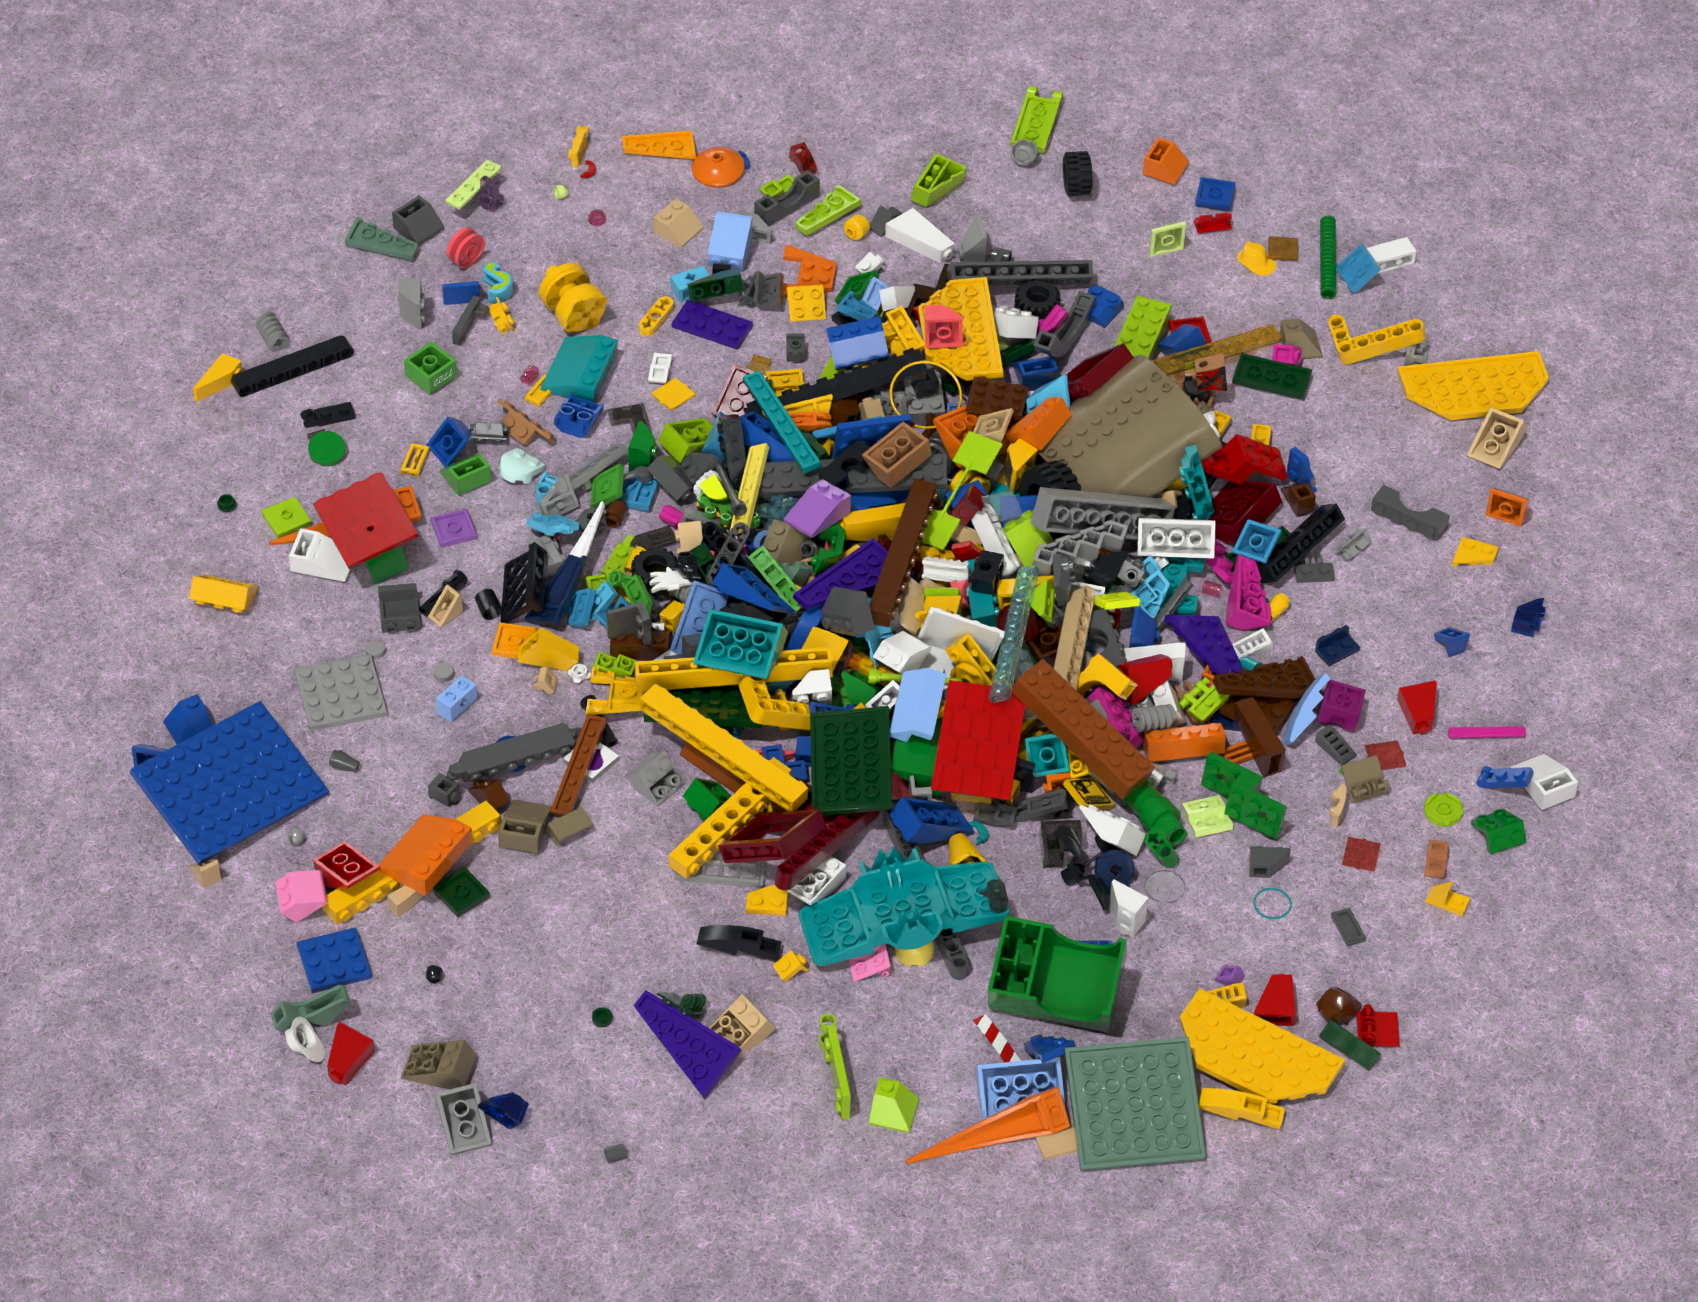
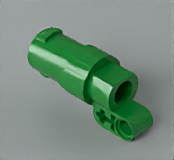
M1148 779L1123 799L1122 803L1134 811L1139 817L1140 824L1148 831L1144 841L1151 852L1165 867H1173L1179 861V856L1173 847L1182 843L1187 837L1188 832L1179 822L1181 818L1180 810L1169 798L1162 796L1154 787L1152 780Z

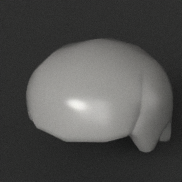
M1022 139L1011 147L1010 156L1016 164L1026 166L1034 162L1037 157L1038 148L1034 141Z

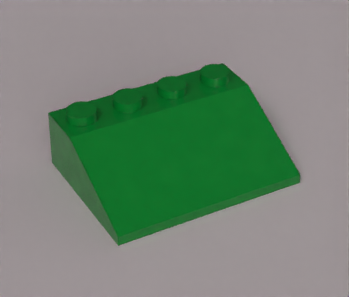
M943 717L937 718L931 740L913 734L907 742L895 738L891 754V770L894 774L909 781V776L914 775L915 785L920 788L931 787ZM932 790V794L937 797L942 793V791Z

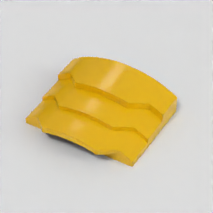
M903 306L886 312L887 322L882 325L889 355L896 353L898 357L904 355L903 351L914 348V351L920 350L921 352L926 347L925 343ZM865 363L861 364L862 368L868 367L869 364Z

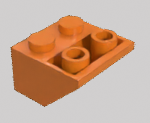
M1158 137L1144 158L1143 174L1176 185L1188 166L1189 160L1174 142Z

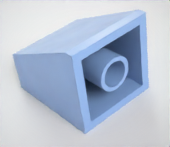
M717 211L708 250V266L713 267V263L729 264L731 269L739 268L740 271H743L752 243L751 216Z

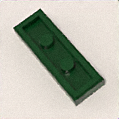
M1330 1020L1319 1034L1322 1040L1368 1071L1371 1070L1381 1056L1380 1052L1333 1020Z

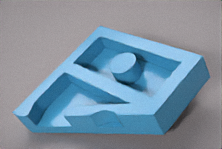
M588 588L575 591L567 612L569 614V626L580 628L588 625L594 604L595 590Z

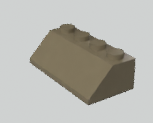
M773 519L763 546L779 566L780 563H791L792 566L794 562H800L804 559L800 554V546L807 540L811 541V537L785 522Z

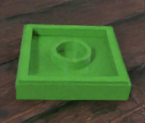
M619 463L592 478L590 507L593 506L597 510L602 501L607 505L622 496L623 465Z

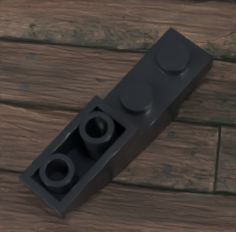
M710 925L700 927L696 944L736 955L738 950L777 961L781 941L764 937V931L736 925Z

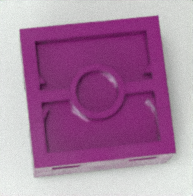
M1329 680L1324 690V698L1321 701L1317 721L1328 725L1335 723L1340 725L1342 729L1354 732L1360 717L1366 690Z

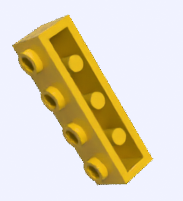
M969 632L955 639L944 650L955 665L967 663L975 667L982 674L986 685L1011 688Z

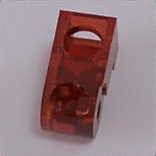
M805 142L790 146L789 159L795 163L800 174L807 170L811 173L817 172L816 163Z

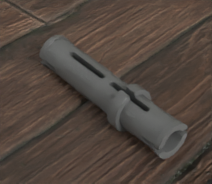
M1183 579L1164 607L1159 609L1160 612L1154 619L1157 622V630L1161 631L1166 624L1164 621L1165 616L1173 615L1194 586L1187 579Z

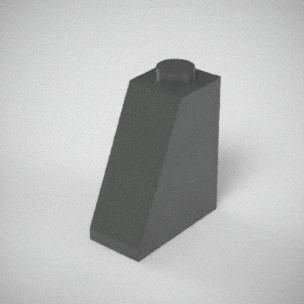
M659 455L647 468L676 501H686L692 496L694 485L672 456Z

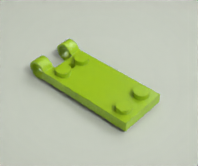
M1029 85L1010 147L1014 143L1026 139L1027 141L1035 142L1038 148L1037 152L1045 153L1059 107L1062 103L1063 92L1054 90L1052 99L1038 97V87Z
M824 1014L820 1017V1030L824 1033L819 1037V1046L824 1050L825 1062L830 1064L836 1095V1113H840L841 1120L850 1119L851 1094L836 1030V1018L832 1014ZM829 1021V1022H832L833 1024H832V1025H824L823 1023Z

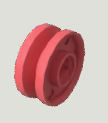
M463 228L451 238L446 250L447 257L459 267L468 268L482 255L485 240L480 234H476L473 229Z

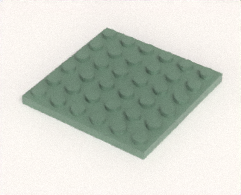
M1189 1037L1065 1048V1062L1080 1171L1205 1160L1206 1154Z

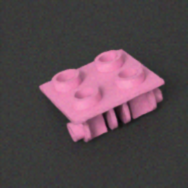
M886 944L873 947V954L849 959L854 982L879 973L882 977L889 976L891 964Z

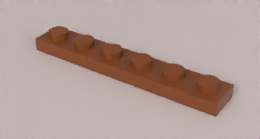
M587 714L551 807V816L562 817L574 810L606 726V718Z

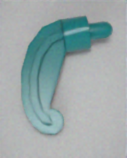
M977 821L970 822V826L975 827L980 834L975 843L982 844L989 837L987 828Z

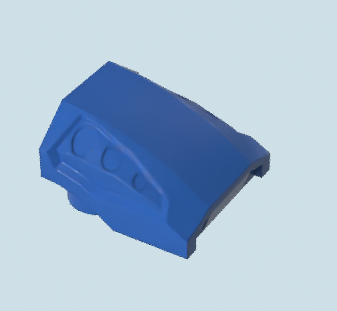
M570 394L562 403L559 412L555 416L554 425L563 433L578 438L584 437L589 434V430L602 413L604 404H597Z

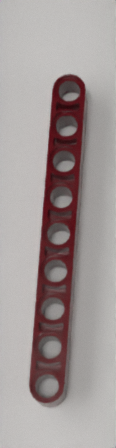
M880 811L839 815L823 831L778 866L775 886L784 891L792 889L879 816Z

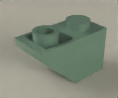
M794 562L792 566L791 563H780V567L791 581L800 587L803 586L813 570V566L805 565V562Z

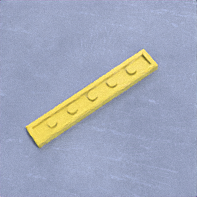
M767 443L751 446L749 449L738 494V499L744 501L747 511L739 517L733 515L730 531L739 522L747 524L750 529L769 451ZM741 528L738 530V534L742 533L743 530Z

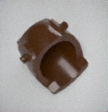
M1338 987L1328 989L1316 1003L1318 1012L1327 1021L1333 1020L1338 1024L1349 1021L1359 1008L1362 1007V1004L1354 996Z

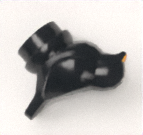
M689 551L680 552L677 558L678 564L671 565V569H676L682 576L688 578L691 583L694 580L699 581L701 579L698 566L694 562L695 557L693 553Z

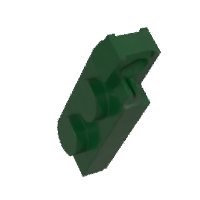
M802 429L800 432L818 459H830L827 450Z

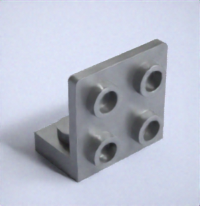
M644 602L606 612L608 639L636 633L637 638L642 640L644 646L651 644V618Z

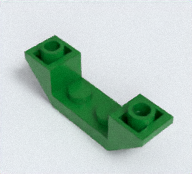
M838 522L819 534V539L830 542L831 547L830 550L820 547L818 554L813 555L811 565L814 566L813 574L823 573L840 561L846 531Z

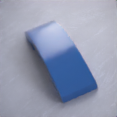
M824 605L809 610L805 609L786 650L802 649L812 628H819L822 620L821 610Z

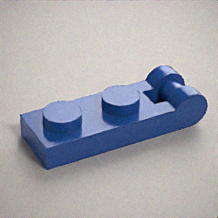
M1484 766L1476 784L1482 788L1528 787L1534 772L1531 767L1492 769L1491 767Z

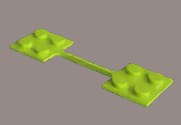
M971 431L968 432L952 462L964 466L966 470L944 509L941 511L934 509L933 515H929V526L924 529L925 537L920 542L944 551L961 521L947 513L949 506L970 471L974 470L985 475L988 473L1003 446L1002 443Z

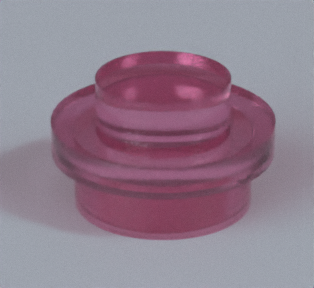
M595 209L590 212L588 221L592 225L599 226L606 222V215L602 210Z

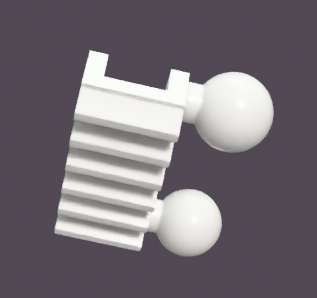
M931 556L925 557L922 560V564H924L923 579L926 577L929 580L946 582L957 580L958 583L969 579L968 561H953V559L946 560V558L938 559V557L931 558ZM969 587L967 588V591H966L967 598L969 597V595H968V591H969V589H970Z

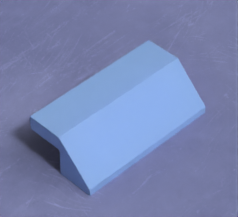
M931 668L903 672L890 726V737L907 742L912 734L928 740L932 739L946 679L945 673Z

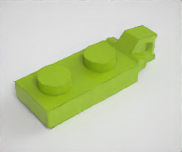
M627 534L623 543L619 542L616 545L601 574H604L605 570L625 568L631 551L635 548L633 547L635 544L634 536Z

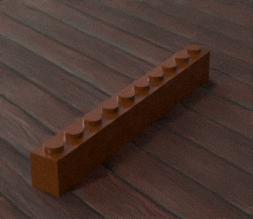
M914 479L869 604L874 625L890 628L892 620H896L898 612L896 608L901 606V594H905L907 588L906 580H910L912 569L910 568L915 566V554L920 552V541H923L925 537L924 529L928 528L930 522L929 515H933L934 512L933 503L938 501L939 491H936L937 483Z

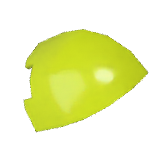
M716 474L699 483L703 492L709 498L716 501L729 498L724 485Z

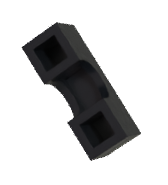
M859 439L850 444L827 467L821 469L820 473H818L819 480L824 479L844 491L850 485L848 473H846L847 470L856 469L864 473L870 468L862 457V454L870 447Z

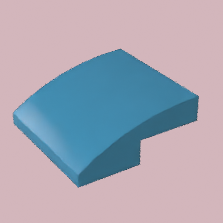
M1362 243L1336 266L1339 275L1346 281L1350 290L1354 293H1357L1381 270L1374 257Z

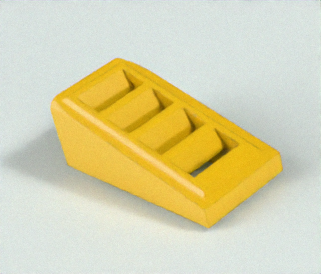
M1243 982L1207 991L1217 997L1221 996L1223 1000L1239 1008L1246 1007L1247 996Z

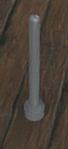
M718 461L714 467L732 502L730 509L733 515L742 516L746 513L747 507L744 501L738 499L721 462Z

